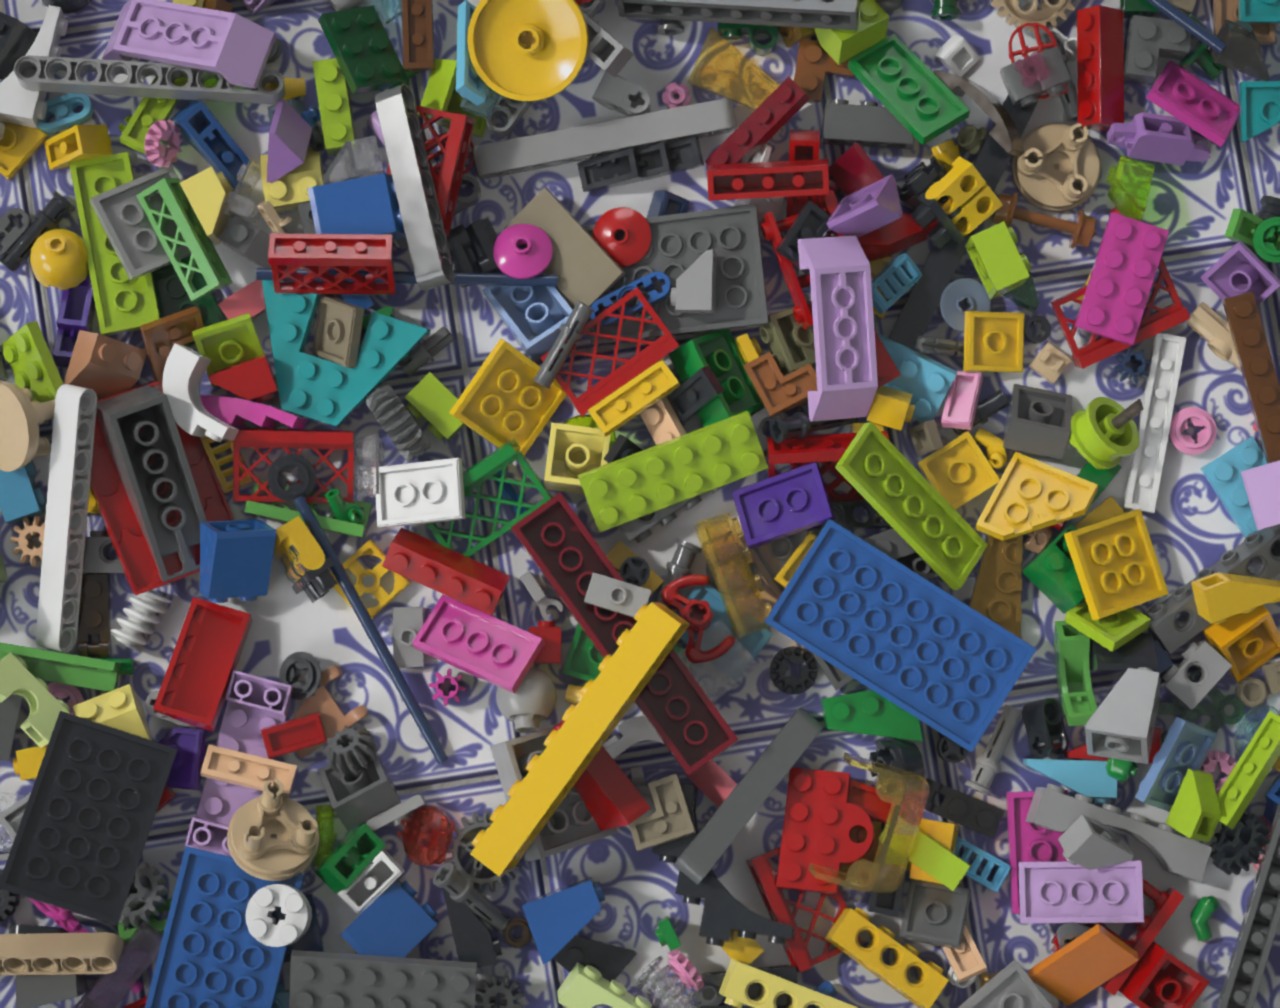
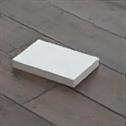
M461 458L374 467L377 527L388 528L466 519Z

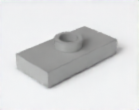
M593 572L584 603L634 618L639 609L644 604H648L652 590Z
M393 607V658L399 668L424 667V653L416 650L411 644L424 624L423 607Z
M418 793L369 819L366 824L372 831L390 822L395 827L410 819L407 813L427 802L422 793Z

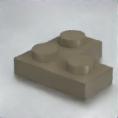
M678 774L649 782L648 786L656 812L637 818L629 824L638 852L696 833Z

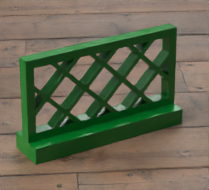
M514 438L463 472L464 496L476 498L474 513L465 512L466 517L473 518L470 533L455 531V520H451L450 529L439 528L435 522L425 523L440 545L455 551L451 546L452 537L468 538V549L462 555L470 557L553 498L519 450L521 447ZM515 460L524 469L522 480L506 477L507 466ZM500 470H502V475H501V476L495 475V474L498 473ZM527 475L529 476L532 482L526 481ZM487 479L500 481L498 497L481 494L484 481ZM505 482L521 485L519 501L502 498ZM478 486L477 493L470 492L472 489ZM525 486L537 488L544 499L536 504L523 502ZM480 499L497 502L494 517L478 514ZM501 503L518 506L514 519L506 520L499 518ZM522 507L529 508L521 513ZM477 519L493 522L492 534L487 537L475 535ZM498 523H499V524H504L502 527H500V528L497 530V524H498ZM443 534H448V540ZM473 540H478V541H480V542H478L477 544H475L474 546H472V545H473Z

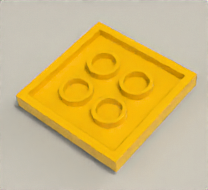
M500 338L449 413L497 448H500L514 438L521 447L519 450L525 456L567 394L556 379L552 382L550 389L535 382L533 379L537 375L540 366Z
M1140 508L1064 534L1092 620L1104 618L1169 594Z

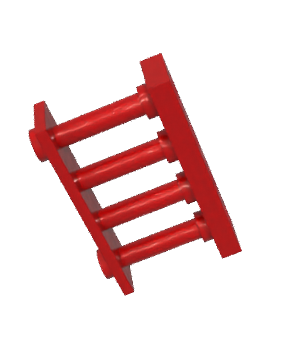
M830 190L829 195H820L817 199L818 204H816L829 216L833 214L839 205L833 190ZM771 211L763 217V223L760 224L764 239L771 242L795 305L792 308L794 318L797 324H802L804 330H807L813 326L812 304L807 305L802 288L811 285L810 276L805 274L797 277L792 263L776 251L782 241L780 233L789 230L799 214L775 221ZM828 227L829 231L826 232V236L823 237H838L844 235L839 234L829 229Z
M1143 879V894L1153 900V905L1156 907L1149 916L1144 915V923H1133L1136 925L1135 929L1138 932L1132 941L1129 939L1125 941L1102 923L1078 924H1083L1090 928L1097 924L1101 925L1135 950L1140 960L1185 896L1172 888H1169L1167 891H1159ZM1057 933L1051 941L1054 944L1051 951L1054 953L1060 949ZM1139 960L1100 986L1115 996Z

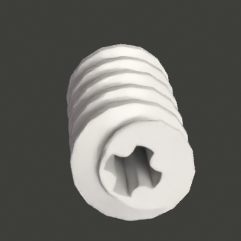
M154 590L139 594L140 598L130 597L129 601L134 608H123V612L128 618H117L116 620L122 627L121 630L112 628L110 630L116 640L139 653H142V651L137 647V644L147 645L148 643L143 633L152 635L154 633L149 623H160L155 612L163 614L166 612L161 602H172Z

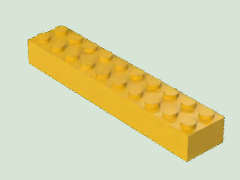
M651 602L649 605L644 604L634 617L637 623L630 631L626 629L618 638L616 644L619 648L612 656L608 654L600 663L598 669L601 673L594 681L590 679L582 688L580 695L583 698L576 706L572 704L564 713L562 720L565 723L558 731L554 729L546 738L544 745L547 748L540 756L536 754L528 763L526 770L529 773L521 781L518 779L510 788L508 795L511 798L504 805L500 804L492 813L490 820L493 823L486 830L482 829L474 838L472 845L475 848L470 855L499 877L513 871L690 624L661 602Z

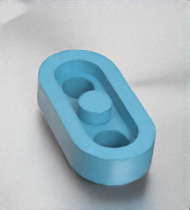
M68 93L44 101L47 103L46 115L43 120H38L37 126L43 132L54 133L84 123L93 114V103L86 94ZM77 106H83V110L80 113H74V110ZM55 115L53 122H46L48 116Z

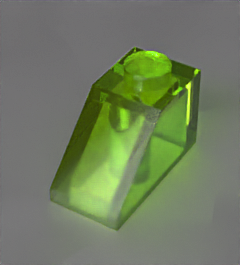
M1120 155L1116 166L1110 165L1105 182L1110 183L1107 196L1123 216L1140 221L1146 209L1155 165Z

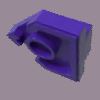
M174 727L158 742L178 749L166 786L200 790V772L208 745H205L206 730Z

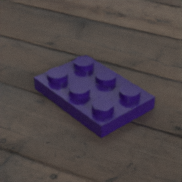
M817 462L809 463L732 491L746 544L750 549L824 524L828 519L835 520Z

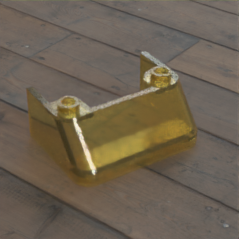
M845 752L843 759L849 765L878 773L875 783L876 793L883 801L892 804L874 862L858 860L849 867L847 874L810 863L808 869L817 879L854 890L877 893L894 892L902 883L929 797V784L919 774Z

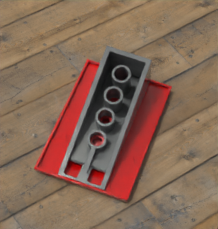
M154 380L97 400L90 490L94 495L133 594L139 595L200 572V522L234 520L200 437L190 435L175 422L167 395L163 393L162 381L157 382Z

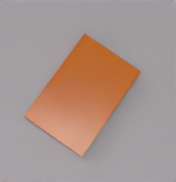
M1097 924L1029 969L1028 974L1032 981L1069 1006L1139 959L1135 950Z

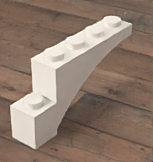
M48 6L40 31L25 56L60 57L61 47L58 46L60 37L65 36L68 27V20L65 19L61 7ZM33 68L28 69L23 73V77L31 78L36 74L37 70ZM14 70L0 83V141L3 139L5 124L2 122L38 129V120H43L47 111V103L44 102L47 92L24 89L19 83Z

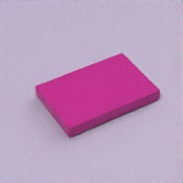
M1169 60L1146 96L1148 100L1220 147L1226 141L1240 117L1239 104L1172 60Z

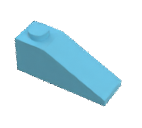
M1023 758V765L1077 794L1092 798V803H1109V798H1117V780L1107 774L1105 768L1107 761Z

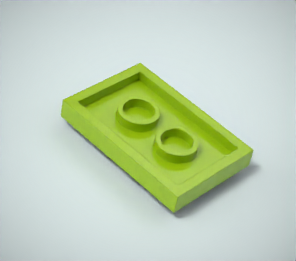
M37 321L26 323L1 344L3 355L10 364L17 386L21 389L28 388L33 395V401L40 403L55 399L59 387L63 385V381Z

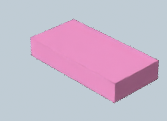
M957 371L946 397L941 419L943 428L972 430L983 382L982 373Z

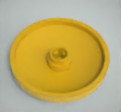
M481 0L474 10L469 23L467 44L473 67L487 86L510 99L537 101L562 92L576 79L584 66L588 54L589 33L584 14L575 0Z

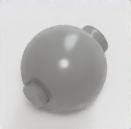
M533 664L515 694L497 687V706L501 714L508 721L515 723L516 732L539 731V723L547 719L555 707L556 689L554 683L544 671L535 668Z

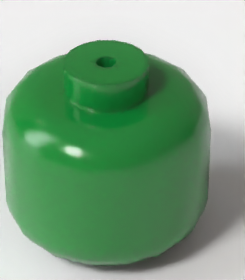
M1108 758L1105 768L1110 777L1126 782L1130 776L1135 777L1139 766L1136 765V762Z

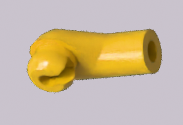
M979 427L973 439L986 448L988 462L992 468H1001L1007 461L1003 440Z

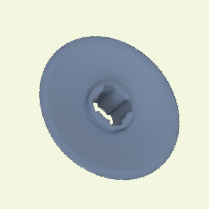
M960 278L951 282L943 291L940 300V310L945 322L953 329L964 332L965 311L990 312L991 301L984 286L971 278ZM963 299L967 304V308L964 310L959 306V301Z

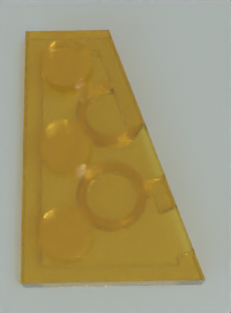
M712 27L688 80L689 84L725 99H732L733 102L754 111L780 86L758 66L753 65L736 47L723 39Z

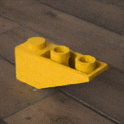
M1217 572L1191 582L1198 615L1211 624L1223 623L1229 617L1239 613L1253 612L1256 607L1266 603L1280 602V581Z

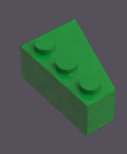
M873 690L820 699L825 729L923 742L919 719Z

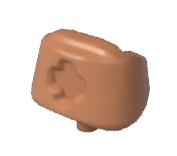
M1045 527L1027 533L1026 535L1029 537L1024 541L1023 548L1039 554L1050 543L1052 531Z

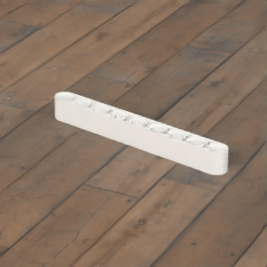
M70 384L61 385L55 397L36 626L37 644L40 647L61 653H69L74 648L77 640L97 395L93 389Z

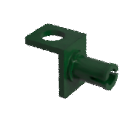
M1187 15L1194 21H1196L1198 24L1203 26L1205 29H1207L1194 15ZM1201 40L1178 64L1182 68H1186L1196 62L1212 80L1221 74L1220 70L1223 71L1226 68V65L1208 50L1209 46Z

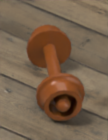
M1014 192L1012 195L1000 193L998 196L1003 205L993 213L992 223L994 224L1004 221L1008 228L1011 225L1012 219H1017L1070 233L1069 248L1071 249L1075 246L1087 248L1091 238L1097 235L1094 229L1096 218L1086 215L1084 210L1080 209L1075 222L1016 207L1018 200L1017 192Z

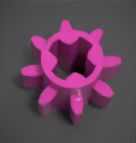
M450 668L447 670V676L442 677L440 673L436 672L437 683L429 684V687L436 688L437 692L433 695L432 699L444 698V706L448 705L450 698L459 703L460 698L457 694L459 691H467V688L461 687L459 681L464 676L452 677V669ZM447 679H451V684L456 685L455 691H450L449 696H445V691L440 689V684L446 683Z

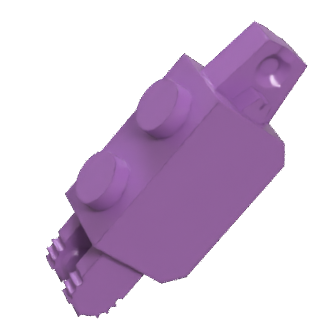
M1142 112L1135 115L1131 123H1113L1107 132L1108 144L1126 148L1129 158L1181 166L1184 165L1186 160L1206 162V160L1211 158L1210 148L1208 146L1205 147L1208 144V139L1175 117Z

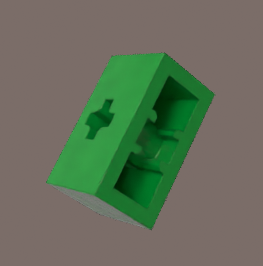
M366 824L353 828L314 873L334 893L347 889L386 844Z

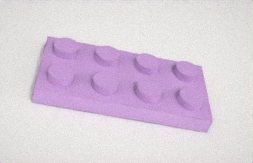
M1068 861L1019 862L1020 924L1071 922L1144 923L1142 861H1126L1091 870L1079 864L1072 865Z

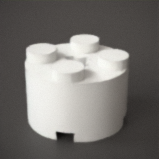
M273 884L259 889L252 896L246 908V924L249 933L260 943L271 947H281L295 943L308 931L312 920V909L305 895L296 887L286 884ZM279 907H281V913L286 914V918L279 920L277 924L276 918L272 917L273 911H278Z

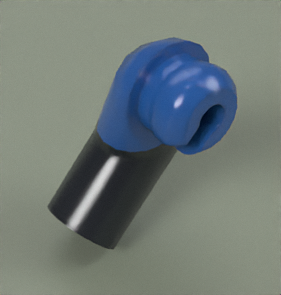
M310 106L308 110H303L301 117L312 127L309 140L312 150L319 152L325 148L324 138L317 123L321 119L320 110L315 106Z

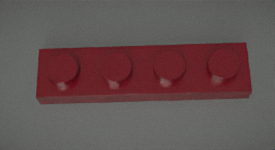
M788 76L705 160V163L707 165L747 163L810 98Z

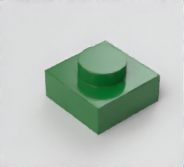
M668 916L658 920L659 928L654 930L661 946L668 945L670 951L681 946Z

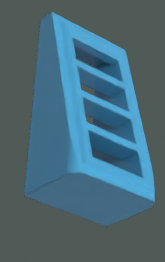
M907 253L892 259L871 281L873 306L880 315L888 310L922 277L921 271ZM877 287H879V289L881 290V292H882V293L884 294V296L887 298L886 300H885L884 297L881 295V293L878 291Z
M957 836L955 855H957L961 846L967 848L961 858L965 862L968 861L972 852L977 854L966 876L997 893L1011 866ZM983 858H985L988 862L981 875L978 876L975 873ZM995 864L999 868L992 881L989 882L986 879Z

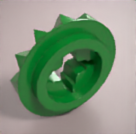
M1272 217L1263 221L1255 230L1253 246L1257 255L1267 263L1275 262L1280 264V250L1277 251L1274 243H1269L1275 239L1276 230L1280 234V217Z

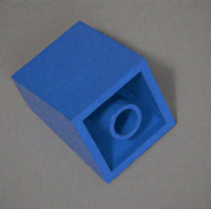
M383 173L307 188L316 234L392 235L393 240L406 237L392 175Z
M260 519L200 522V593L207 599H210L212 603L228 602V598L239 597L241 601H255L257 596H266L275 547L276 529Z
M592 877L523 903L522 908L543 964L549 962L602 909L601 902L605 901V895L600 881L594 883Z
M397 879L340 935L360 955L404 958L440 923L436 919L439 914L428 902L424 905L420 903L415 897L418 892L408 881L405 880L401 883Z

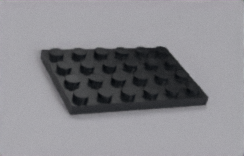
M60 711L0 878V889L117 926L178 749Z

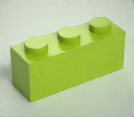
M336 58L312 61L325 149L328 155L358 152L349 86Z

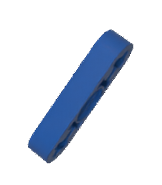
M652 272L596 300L591 306L594 312L590 316L594 319L601 313V306L609 308L614 304L612 300L616 298L617 301L620 300L627 292L632 291L636 287L639 288V286L643 285L648 290L654 286V279H658L660 282L665 281L666 284L662 286L663 291L661 293H658L656 290L647 293L650 297L647 301L652 306L670 295L672 282L663 272ZM639 300L638 304L634 307L629 308L625 306L624 315L632 316L642 311L643 304ZM615 310L612 314H619V311ZM609 316L607 320L603 319L601 321V327H610L618 323L620 318Z

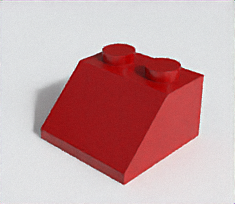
M1153 941L1119 991L1140 1008H1192L1210 981Z

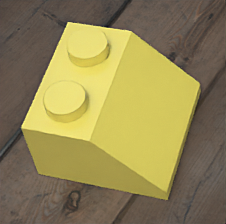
M311 147L307 148L303 164L273 183L267 182L268 154L260 155L261 180L265 202L269 201L277 213L298 210L297 204L310 202L307 188L326 184L320 151H313Z
M211 166L180 182V185L206 235L216 246L221 243L219 237L226 228L234 204L230 197L234 191L223 172L221 171L217 174Z
M551 422L544 485L547 490L584 494L577 475L607 464L604 457L609 451L611 434L605 437L599 428Z
M130 684L73 706L75 716L152 741L142 702Z

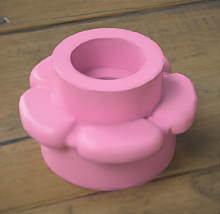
M672 82L665 87L666 91L662 93V101L669 109L690 104V90L685 84ZM675 94L679 95L678 99L674 98Z

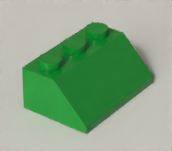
M729 329L718 330L692 339L668 354L682 384L698 370L709 365L724 389V392L697 413L703 427L745 411L752 415L765 408L743 365L746 362Z

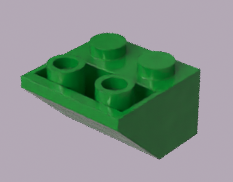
M1072 523L1058 534L1021 571L1063 614L1075 607L1084 598L1064 537L1065 533L1077 530Z

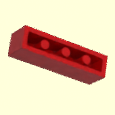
M1102 5L1077 10L1078 123L1082 124V129L1086 126L1088 130L1105 132L1110 130V126L1113 123H1124L1123 10Z
M814 159L708 165V200L829 195V160Z
M402 527L392 540L382 565L386 569L491 616L499 605L511 577Z

